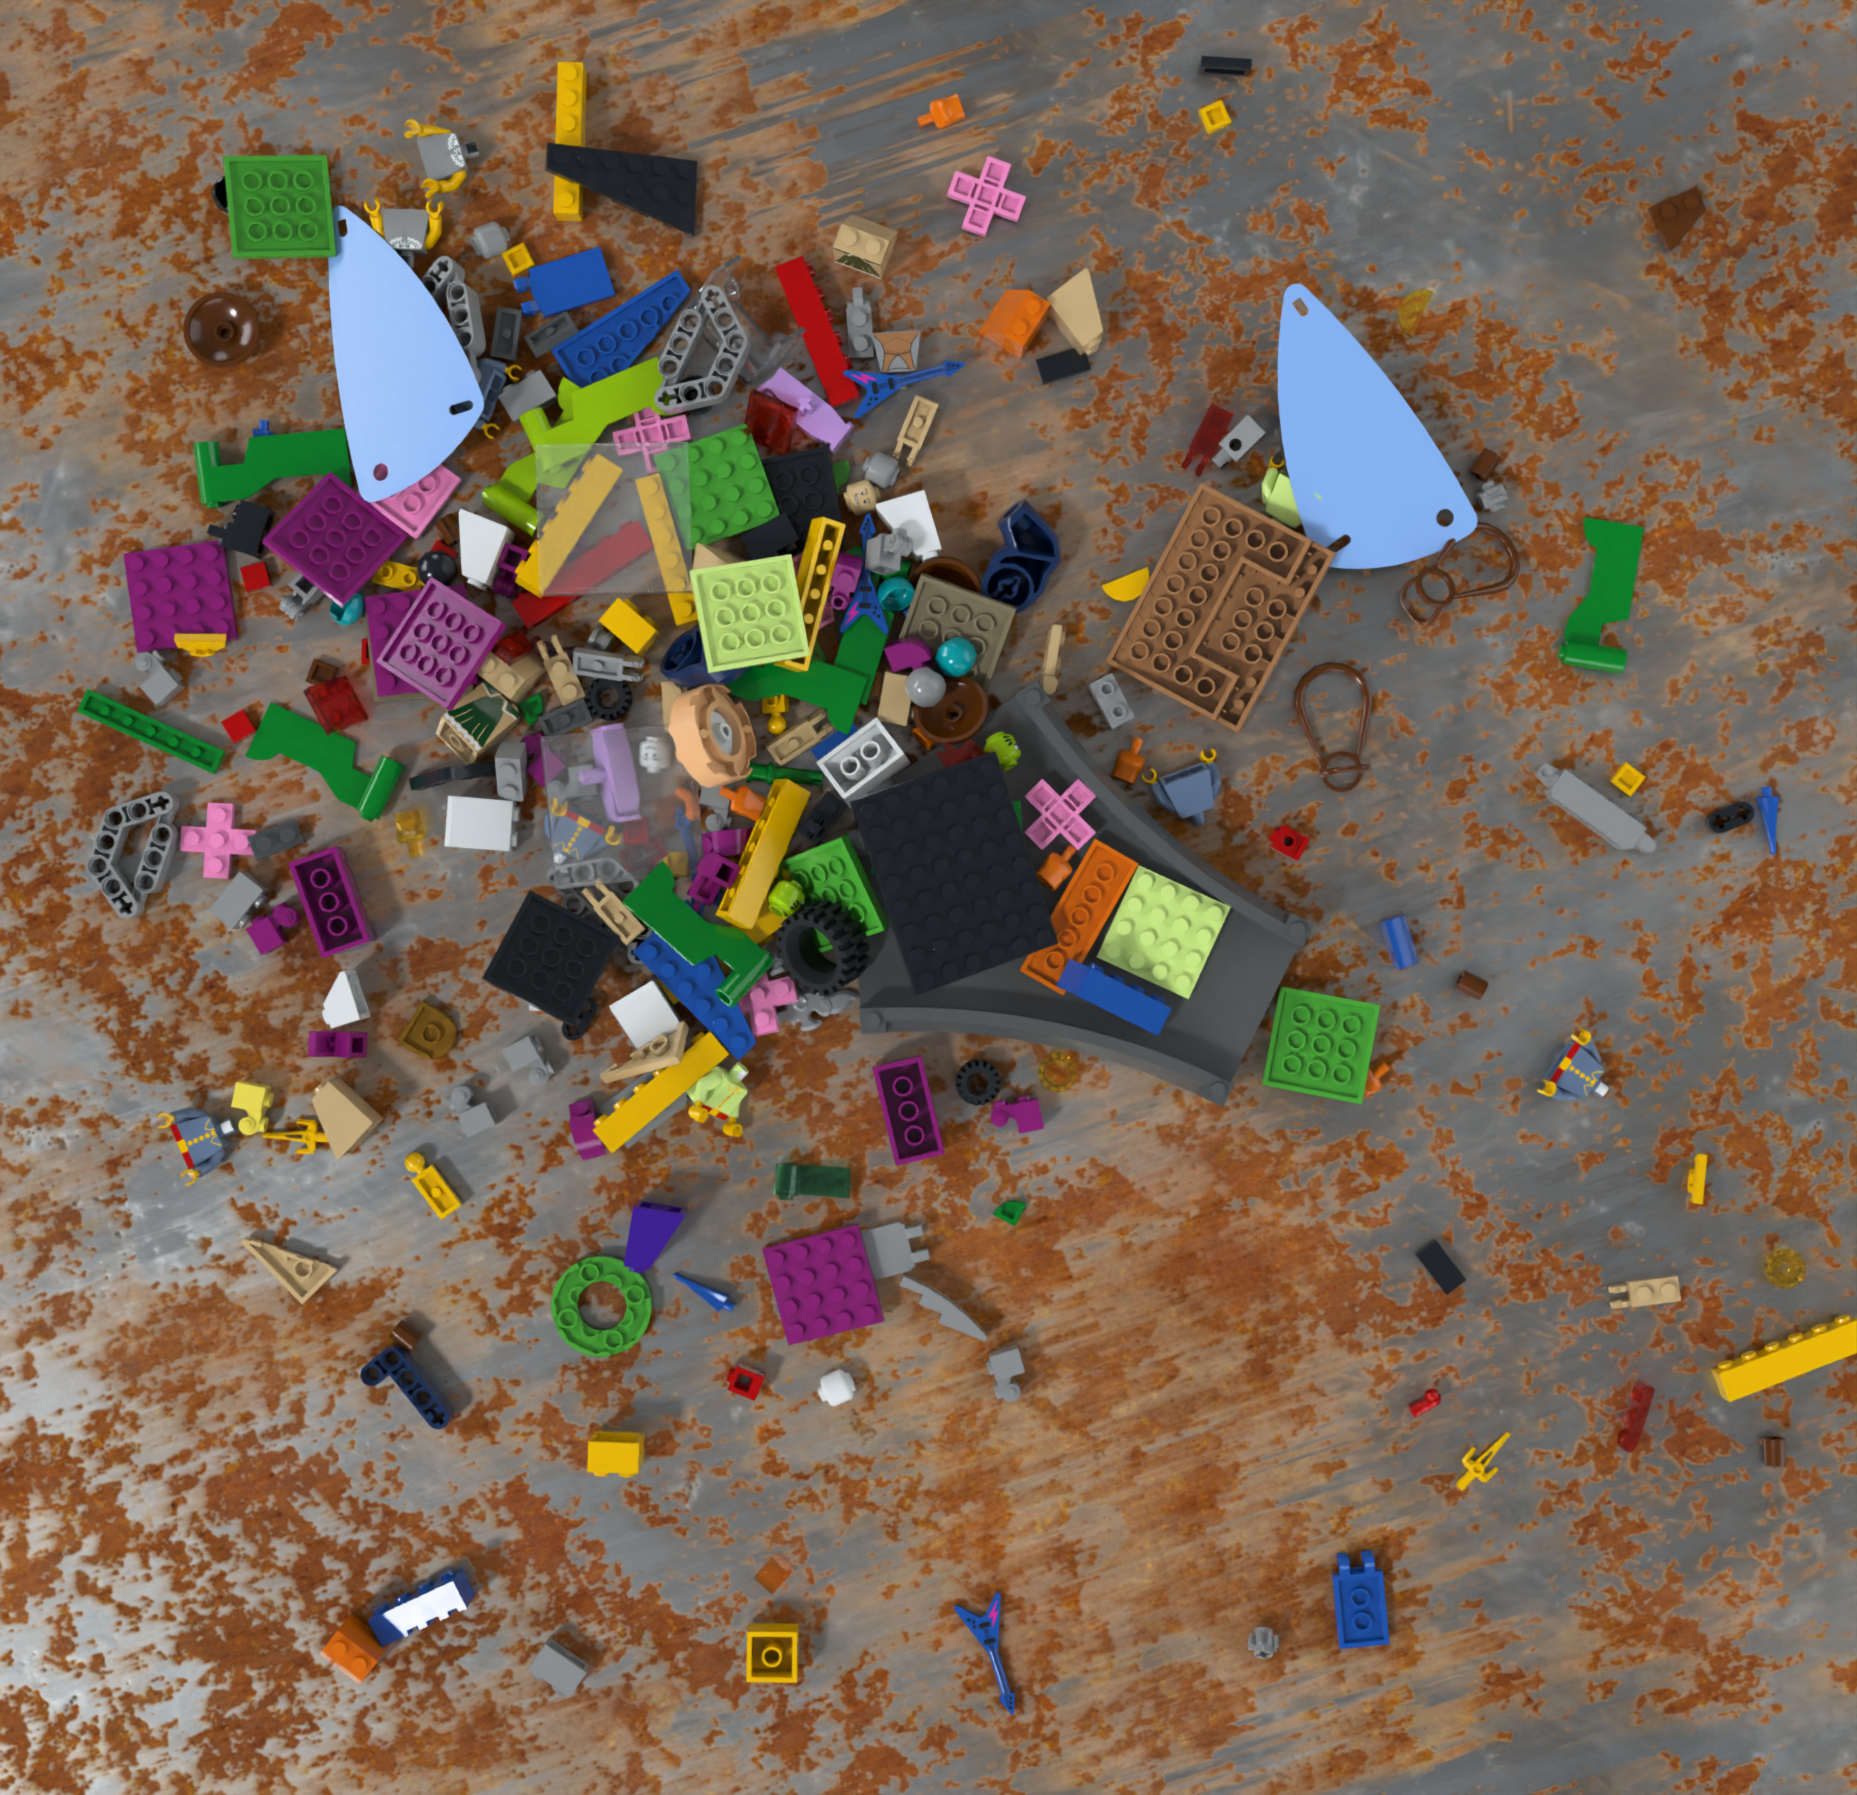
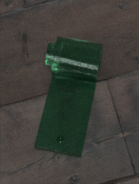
M776 1163L774 1194L779 1195L778 1199L793 1200V1196L797 1195L850 1198L852 1168Z

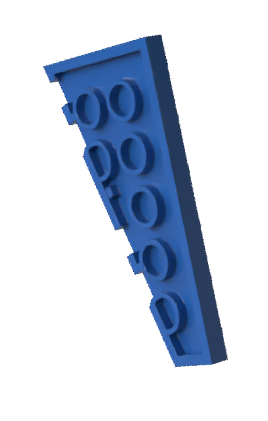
M677 269L560 343L551 351L569 380L580 388H584L631 368L692 292Z
M687 899L685 903L691 908L690 902ZM655 932L633 951L737 1060H740L757 1043L738 1003L734 1007H729L715 993L716 988L726 979L716 956L692 966Z

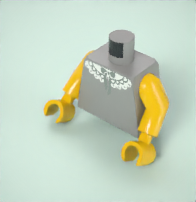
M413 119L407 120L403 126H409L412 131H407L404 134L405 137L410 139L416 134L418 135L416 141L428 177L423 182L421 188L428 187L430 189L425 194L426 198H432L435 193L442 194L456 191L466 179V175L470 173L467 160L480 156L476 141L462 145L457 133H453L451 130L432 125L418 124Z
M378 197L375 198L377 207H371L368 204V199H366L364 208L370 213L373 230L398 253L411 269H414V256H426L428 250L434 247L441 236L442 216L439 213L444 209V203L439 201L438 209H435L432 206L433 200L431 199L426 204V210L382 208L381 213L378 211L381 205Z

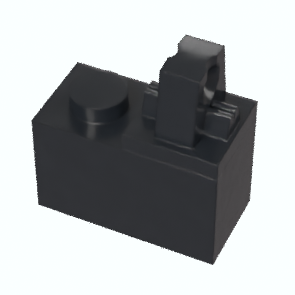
M241 499L240 504L236 505L233 512L234 523H225L223 528L209 524L207 534L220 538L218 544L229 550L261 560L265 548L263 539L270 533L276 512Z
M785 512L741 536L753 560L782 556L781 553L783 552L785 555L790 554L799 548L798 544L802 543L794 524Z
M827 791L797 828V831L818 846L847 810L848 806L831 792Z

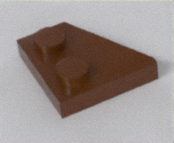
M1697 187L1664 200L1648 209L1667 253L1677 246L1706 210Z

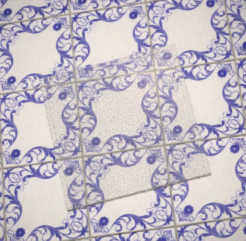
M688 442L535 445L539 596L693 593L689 571L692 570Z
M669 724L540 737L556 890L642 880L661 861L665 862L670 868L673 876L698 873L695 868L704 857L698 785L684 765L676 758V746L668 730Z

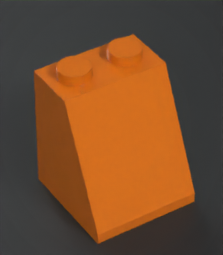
M1006 289L979 333L1021 359L1048 318L1050 303L1030 290Z
M350 1614L323 1648L320 1655L357 1684H360L390 1644L381 1647L374 1631L353 1614Z

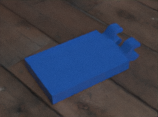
M600 247L528 269L530 277H521L513 280L518 294L531 290L534 301L521 304L525 317L542 312L544 319H547L565 311L569 312L616 297Z
M1371 1550L1361 1551L1363 1566L1350 1567L1347 1553L1336 1554L1339 1572L1331 1573L1339 1649L1390 1644L1383 1571L1381 1568H1375L1374 1555Z

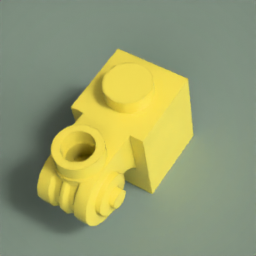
M244 1080L236 1082L231 1107L245 1109L248 1113V1117L242 1118L239 1122V1129L243 1134L252 1135L257 1132H266L269 1118L265 1117V1113L273 1102L272 1086Z

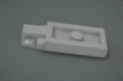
M862 287L852 288L853 302H847L846 308L850 360L874 358L870 301H863Z

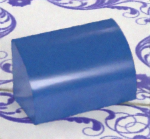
M1405 914L1380 921L1394 969L1401 970L1418 964V955Z

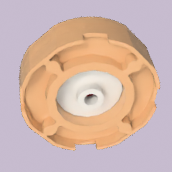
M705 684L681 693L673 703L668 727L676 746L675 755L677 760L684 765L688 773L700 785L708 788L723 786L748 777L753 770L752 767L749 768L750 759L756 757V740L749 716L740 701L734 703L727 695L731 690L724 685Z

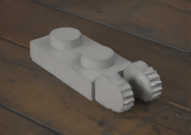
M578 647L574 649L573 674L616 681L638 682L643 679L644 673L640 670H624V666L643 667L644 659L636 655L625 656L624 654Z

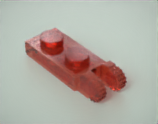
M1211 403L1188 448L1189 452L1181 468L1186 470L1192 461L1194 453L1203 456L1201 463L1198 464L1195 470V475L1200 477L1208 460H1211L1234 414Z
M524 626L518 632H513L497 641L491 652L511 666L530 655L537 647L536 642L542 639L537 635L529 642L526 637L529 629Z
M1639 1380L1638 1386L1633 1388L1631 1394L1633 1403L1631 1409L1627 1410L1624 1416V1424L1626 1426L1618 1432L1616 1441L1620 1448L1629 1453L1637 1448L1636 1445H1638L1655 1392L1653 1386Z

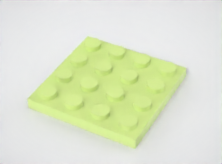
M791 554L689 571L708 673L810 656Z
M1138 865L1096 957L1189 999L1231 907Z

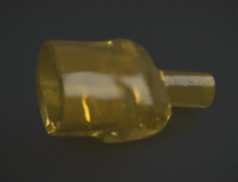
M419 810L393 815L397 842L407 844L410 858L420 856L417 842L425 838V832Z

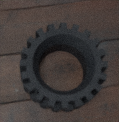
M820 900L814 901L790 915L781 923L782 927L777 931V935L781 937L776 939V946L781 947V950L777 952L778 958H783L785 961L781 966L784 971L789 969L792 973L788 977L792 981L797 979L799 981L798 987L802 990L809 987L810 994L815 995L819 992L820 996L831 995L861 976L860 974L866 969L864 964L869 962V956L864 954L870 950L869 943L863 942V939L867 936L865 931L860 932L858 929L861 923L858 919L853 921L850 918L853 913L848 909L844 912L841 911V904L835 903L831 906L830 900H824L823 902ZM814 928L820 931L831 943L835 951L837 964L826 959L818 950L814 940Z

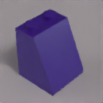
M639 1200L633 1206L624 1266L629 1267V1271L635 1273H644V1270H649L687 1215L688 1208Z

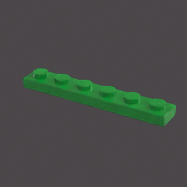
M90 689L86 690L77 712L212 774H217L226 754V751Z

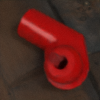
M1428 1389L1425 1392L1426 1398L1408 1407L1413 1418L1428 1412L1441 1403L1442 1397L1441 1394H1438L1437 1389Z

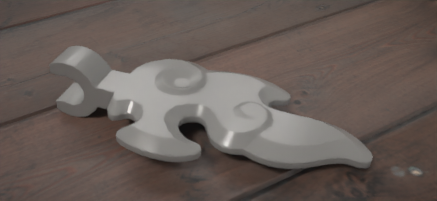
M809 987L804 990H797L799 1002L786 1004L785 1011L776 1013L778 1024L787 1020L792 1025L801 1022V1031L813 1030L819 1027L822 1021L813 1019L810 1015L812 1011H816L823 1017L840 1013L851 1001L857 1000L858 995L849 990L838 991L830 996H820L819 992L815 995L810 994Z

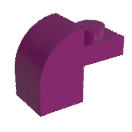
M901 638L887 643L884 648L893 672L912 666L913 670L922 667H929L933 670L932 665L926 663V661L931 660L933 652L924 641L918 638Z
M753 828L700 834L702 858L711 852H715L723 857L742 855Z
M715 852L707 854L695 868L698 873L687 895L711 906L721 886L728 889L731 888L741 866Z
M340 1030L309 1031L308 1057L366 1058L368 1033Z
M593 1098L569 1104L570 1128L582 1160L585 1161L606 1155V1146L592 1131L596 1128L593 1123L598 1119Z

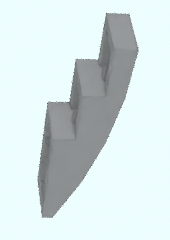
M903 1273L900 1286L922 1294L919 1304L940 1312V1324L984 1342L986 1341L987 1333L952 1299L929 1284Z

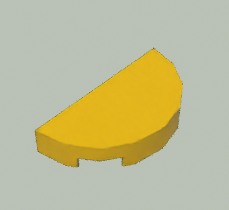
M1148 567L1104 584L1101 588L1107 596L1121 602L1133 601L1142 594L1149 580Z
M175 634L174 641L178 648L181 649L182 647L190 651L192 656L207 657L215 655V652L221 648L224 649L226 634Z
M1698 1154L1693 1159L1695 1161V1168L1689 1169L1687 1191L1692 1193L1690 1198L1692 1203L1703 1205L1707 1155Z

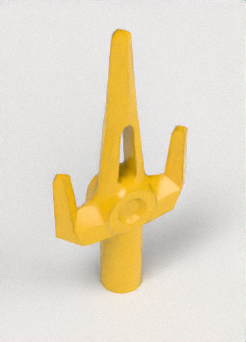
M296 1120L298 1124L309 1125L305 1131L262 1134L263 1138L306 1143L308 1148L296 1149V1154H314L317 1149V1142H328L325 1132H318V1124L315 1120ZM287 1135H302V1138L287 1137Z
M1506 1432L1475 1461L1470 1460V1458L1476 1451V1448L1472 1447L1462 1459V1463L1468 1471L1455 1484L1459 1489L1463 1491L1475 1477L1481 1482L1487 1483L1498 1471V1468L1495 1467L1487 1474L1484 1469L1508 1439L1510 1433ZM1492 1451L1491 1455L1486 1459V1461L1484 1463H1481V1461Z

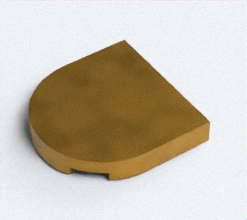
M422 1000L397 1043L422 1058H440L448 1054L454 1047L457 1040V1027L454 1020L446 1012L428 1001Z

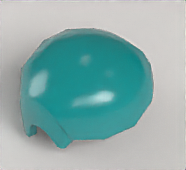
M891 577L884 580L877 594L881 608L889 611H901L907 608L912 602L915 589L911 582L903 577Z
M357 592L343 608L332 601L330 614L336 618H333V621L342 626H350L355 623L363 614V596Z
M952 637L938 648L935 659L938 668L944 675L956 678L968 673L975 664L977 654L974 646L967 639Z

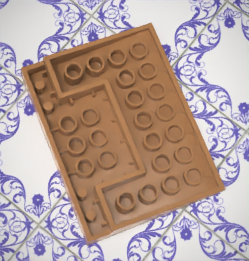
M1200 482L1105 662L1240 733L1337 554Z

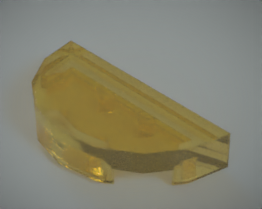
M1426 289L1415 290L1408 294L1400 303L1397 318L1402 332L1408 337H1413L1434 291Z

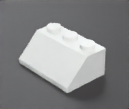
M877 717L816 762L851 809L850 801L868 795L867 792L887 779L890 780L911 764Z

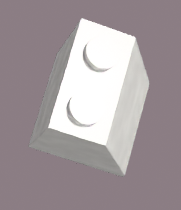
M924 490L876 504L878 517L891 532L894 528L907 530V536L912 538L913 541L910 554L917 562H924L941 555V545Z
M460 509L459 531L462 575L468 578L467 583L475 588L486 591L488 587L494 590L493 581L500 576L502 569L496 566L505 542L512 544L516 534L504 525Z
M448 796L444 846L513 852L514 847L518 846L519 834L515 832V823L520 820V807H517V802Z
M652 980L609 1006L637 1049L652 1042L661 1034L665 1037L671 1035L678 1030L677 1024L682 1022L671 1000L656 980Z

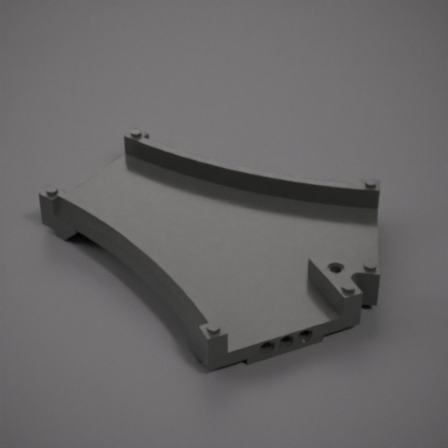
M1037 680L1016 693L1012 699L990 712L983 727L970 739L958 744H942L890 780L887 779L867 792L869 795L985 754L984 746L987 744L986 739L997 732L1003 731L1005 734L1013 735L1021 750V756L1016 760L1017 765L1007 771H1004L1003 768L1001 769L1011 800H1020L1022 833L1035 873L1051 852L1061 855L1068 845H1073L1059 833L1041 850L1024 832L1042 814L1024 796L1041 779L1059 796L1079 779L1096 796L1078 814L1096 833L1079 850L1076 849V853L1068 861L1072 867V873L1055 891L1049 890L1039 882L1049 916L1052 914L1094 839L1139 863L1138 865L1231 908L1189 999L1096 957L1132 877L1082 962L1083 965L1088 967L1091 963L1105 969L1103 974L1108 977L1113 973L1125 979L1123 984L1128 987L1133 983L1145 989L1143 994L1148 997L1152 993L1165 999L1163 1004L1172 1009L1159 1036L1068 991L1063 996L1019 971L1028 955L916 996L875 875L872 873V867L860 831L850 830L848 831V837L890 925L886 930L863 939L864 943H869L870 950L864 953L869 956V962L864 964L866 969L858 977L861 1034L928 1031L955 1032L1017 1039L1062 1048L1140 1070L1196 1093L1200 1097L1224 1107L1234 1086L1231 1081L1297 948L1303 947L1314 924L1293 913L1280 909L1231 880L1187 848L1153 819L1090 756L1050 704L1051 700Z

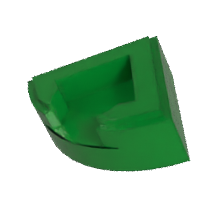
M541 693L518 703L530 727L538 721V717L543 713L544 700Z
M1017 1200L1007 1201L999 1205L994 1210L993 1215L1015 1226L1027 1204Z

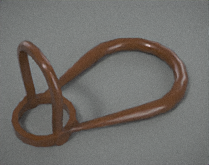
M1477 522L1474 531L1484 532L1494 537L1504 547L1509 556L1510 568L1508 575L1503 581L1462 593L1456 592L1455 583L1451 576L1438 568V564L1457 543L1454 538L1448 540L1431 567H1425L1419 572L1417 577L1409 580L1401 588L1400 602L1408 616L1417 624L1430 625L1436 620L1442 609L1453 602V599L1491 595L1508 590L1517 580L1520 570L1518 552L1512 540L1501 529L1489 523ZM1427 574H1435L1441 577L1448 586V598L1443 601L1430 598L1422 587V579ZM1414 583L1419 597L1426 604L1437 607L1429 620L1418 617L1407 602L1406 591Z
M1327 662L1314 666L1302 676L1295 689L1294 709L1298 721L1321 764L1319 774L1323 783L1335 792H1346L1358 785L1363 771L1371 769L1370 764H1360V757L1372 713L1373 696L1368 681L1358 670L1345 663ZM1328 672L1343 673L1351 677L1360 687L1363 705L1357 752L1355 755L1349 752L1338 751L1330 754L1327 758L1322 757L1304 708V693L1310 682L1319 675ZM1336 756H1346L1356 764L1326 769L1328 762ZM1357 771L1355 781L1345 788L1335 787L1327 780V776L1330 774Z

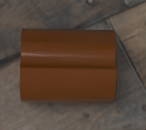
M1484 448L1469 472L1478 480L1487 482L1502 459L1495 452Z
M452 513L435 522L434 525L448 547L460 543L459 523Z
M1466 970L1461 972L1455 984V989L1477 1000L1483 997L1488 987V981Z
M401 1320L388 1337L410 1353L423 1335Z
M1782 1436L1763 1437L1764 1464L1771 1467L1786 1466L1785 1438H1782Z

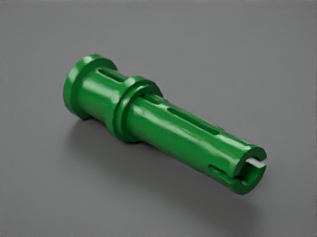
M750 760L749 768L752 767L753 770L746 777V783L762 781L767 782V785H771L775 779H788L797 784L821 786L823 771L776 767V764H773V762L757 764Z

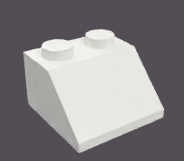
M356 970L340 972L323 1004L325 1008L322 1011L323 1018L327 1025L330 1024L331 1028L344 1026L371 1017Z

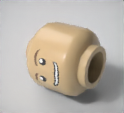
M866 479L849 484L846 488L847 492H843L848 512L853 511L856 516L875 511L876 504H878L877 501L882 500L878 486H873Z

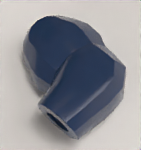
M1022 499L1011 506L997 521L1004 544L993 552L981 580V594L1017 607L1015 614L1024 611L1042 595L1050 575L1062 560L1058 536L1049 523L1026 499Z
M696 627L684 632L672 643L662 659L660 671L670 681L683 688L698 687L705 684L727 685L743 675L752 666L708 673L700 627Z

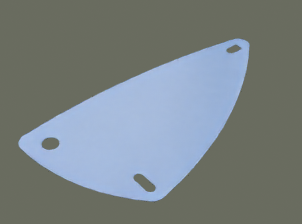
M336 206L332 209L336 257L328 258L331 325L338 387L359 491L365 501L376 502L408 488L440 465L472 429L484 409V399L473 370L454 331L420 279L378 233L346 207ZM346 219L348 231L345 237L340 236L338 221ZM468 400L472 401L473 408L471 410L455 415L450 414L449 409L452 405ZM380 463L385 464L388 468V475L382 481L376 480L373 474L375 466Z
M1301 284L1290 285L1284 293L1278 343L1279 417L1291 488L1307 538L1327 548L1343 535L1350 536V543L1336 552L1337 555L1330 567L1367 569L1394 566L1426 557L1442 550L1448 540L1454 538L1458 542L1471 534L1477 526V515L1443 455L1407 402L1376 362L1338 319L1305 286ZM1298 298H1301L1308 308V314L1305 316H1301L1292 304ZM1442 509L1450 510L1454 516L1452 524L1447 527L1440 526L1436 520L1438 512Z

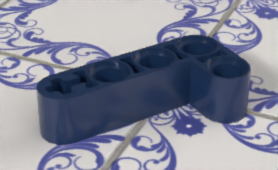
M399 1344L390 1345L361 1369L360 1378L368 1386H375L390 1375L432 1428L442 1429L453 1419L454 1410L450 1403L410 1353ZM390 1351L398 1354V1362L394 1363L389 1359L388 1354ZM370 1367L378 1369L379 1378L370 1376ZM405 1371H410L414 1374V1382H409L404 1378ZM420 1391H427L430 1395V1401H423L420 1398ZM436 1402L437 1405L430 1410L429 1407ZM443 1412L445 1416L438 1419L436 1415Z

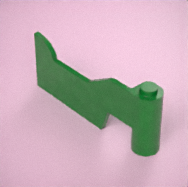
M345 428L249 437L243 464L222 465L218 441L193 443L201 505H206L207 509L222 508V503H226V501L249 499L274 479L320 474L325 477L331 472L353 489Z
M1584 517L1583 530L1585 538L1591 546L1596 548L1588 595L1567 618L1563 643L1559 644L1557 658L1564 665L1622 674L1626 666L1627 650L1599 645L1602 624L1629 619L1644 527Z
M854 545L846 553L862 558V547ZM901 559L900 571L886 576L871 572V581L875 591L879 579L886 580L891 577H903L908 580L912 562ZM861 572L857 582V586L861 580ZM850 592V593H851L850 597L853 598L854 593H853V592ZM882 609L888 630L890 631L894 614L887 609ZM866 615L858 618L844 632L834 666L869 678L860 701L861 704L867 705L888 634H884Z
M811 658L808 671L805 672L791 671L774 665V662L767 663L763 668L752 666L739 678L724 686L731 690L727 694L749 701L788 695L828 709L827 715L831 724L840 732L849 735L869 678Z
M270 702L245 755L255 760H269L280 753L318 771L339 801L356 808V810L360 811L359 817L373 822L374 818L380 819L405 766L381 755L372 776H368L354 769L355 741Z
M661 861L622 901V904L692 966L715 955L725 962L733 971L716 988L715 993L724 1004L734 1007L772 967L773 957L767 949L760 948L741 930L706 922L672 892L675 884L674 876L665 862Z

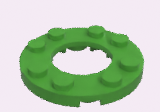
M598 1255L578 1261L561 1276L553 1291L551 1313L559 1335L569 1346L586 1355L607 1357L626 1351L641 1338L650 1322L652 1297L649 1286L641 1273L629 1271V1267H625L624 1260L620 1258ZM605 1281L613 1283L625 1296L627 1306L625 1316L618 1325L611 1329L599 1330L591 1328L579 1315V1296L584 1288L593 1282Z

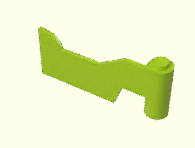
M657 356L572 392L573 420L551 429L542 407L527 411L519 417L545 474L557 475L565 470L564 466L567 465L568 461L588 453L606 426L649 407L659 415L679 414L663 413L654 401L655 393L659 390L664 379L658 370L659 359ZM666 396V401L663 402L666 406L672 400L670 396Z
M563 377L558 390V402L564 411L553 428L573 420L571 393L581 389L565 377ZM534 452L509 465L498 483L492 486L488 485L481 495L483 498L482 504L530 536L535 537L547 519L546 515L528 504L536 489L542 484L566 490L588 453L568 461L567 465L564 466L565 470L551 476L550 473H544Z

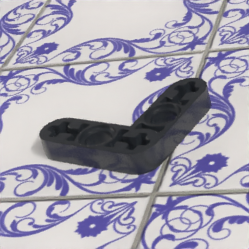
M495 761L445 767L409 778L411 791L429 789L452 781L495 776Z

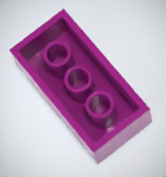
M334 846L288 863L322 958H329L376 941L343 847Z
M922 1055L874 1065L872 1069L895 1165L898 1166L944 1155L945 1150Z

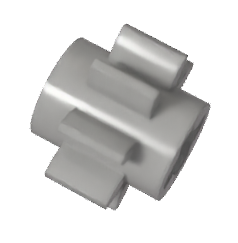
M1493 480L1479 486L1481 492L1476 493V498L1482 510L1489 509L1493 513L1505 507L1503 502L1508 497L1501 483L1494 485Z
M1258 1627L1254 1629V1633L1249 1634L1248 1650H1254L1255 1657L1267 1659L1273 1656V1652H1277L1279 1636H1273L1272 1629Z

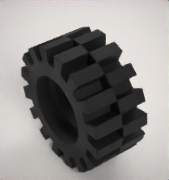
M598 678L591 681L592 684L590 687H587L588 692L585 694V699H587L586 704L588 708H590L594 715L603 720L614 721L617 718L624 717L626 712L628 713L629 707L633 702V695L629 685L624 680L616 681ZM606 688L615 689L619 695L618 702L613 707H605L600 702V694Z
M974 1060L967 1062L960 1068L956 1076V1088L959 1096L965 1102L975 1106H983L992 1102L999 1094L1001 1079L998 1071L992 1064L984 1060ZM975 1073H982L988 1079V1086L982 1092H974L968 1085L969 1078Z

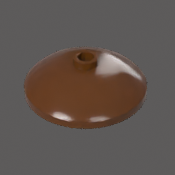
M228 292L207 294L191 306L185 317L183 331L187 347L198 360L208 366L215 368L237 366L252 355L259 342L260 324L254 309L244 299ZM226 330H230V336L224 338L223 333Z
M940 556L922 562L913 571L909 580L916 590L920 576L924 573L981 594V582L975 571L965 562L953 557Z
M944 676L946 692L943 699L931 707H920L914 704L913 713L915 723L922 735L932 742L952 745L964 742L980 731L986 722L989 705L984 690L974 680L965 676L956 678ZM953 716H958L955 720H951Z

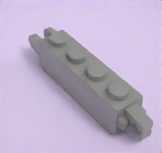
M1543 763L1535 773V776L1547 787L1545 790L1547 799L1618 850L1634 848L1642 853H1651L1656 850V841L1644 833L1647 827L1641 824L1643 820L1631 812L1629 814L1624 812L1619 802L1612 798L1606 799L1601 795L1602 791L1597 786L1591 783L1589 785L1585 784L1580 780L1582 776L1572 769L1568 771L1566 769L1559 770L1547 763Z

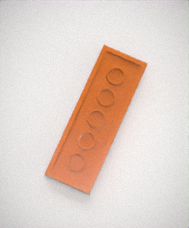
M1094 839L1050 915L1058 944L1028 954L1019 971L1064 996L1066 990L1056 985L1068 960L1071 959L1082 964L1139 863Z

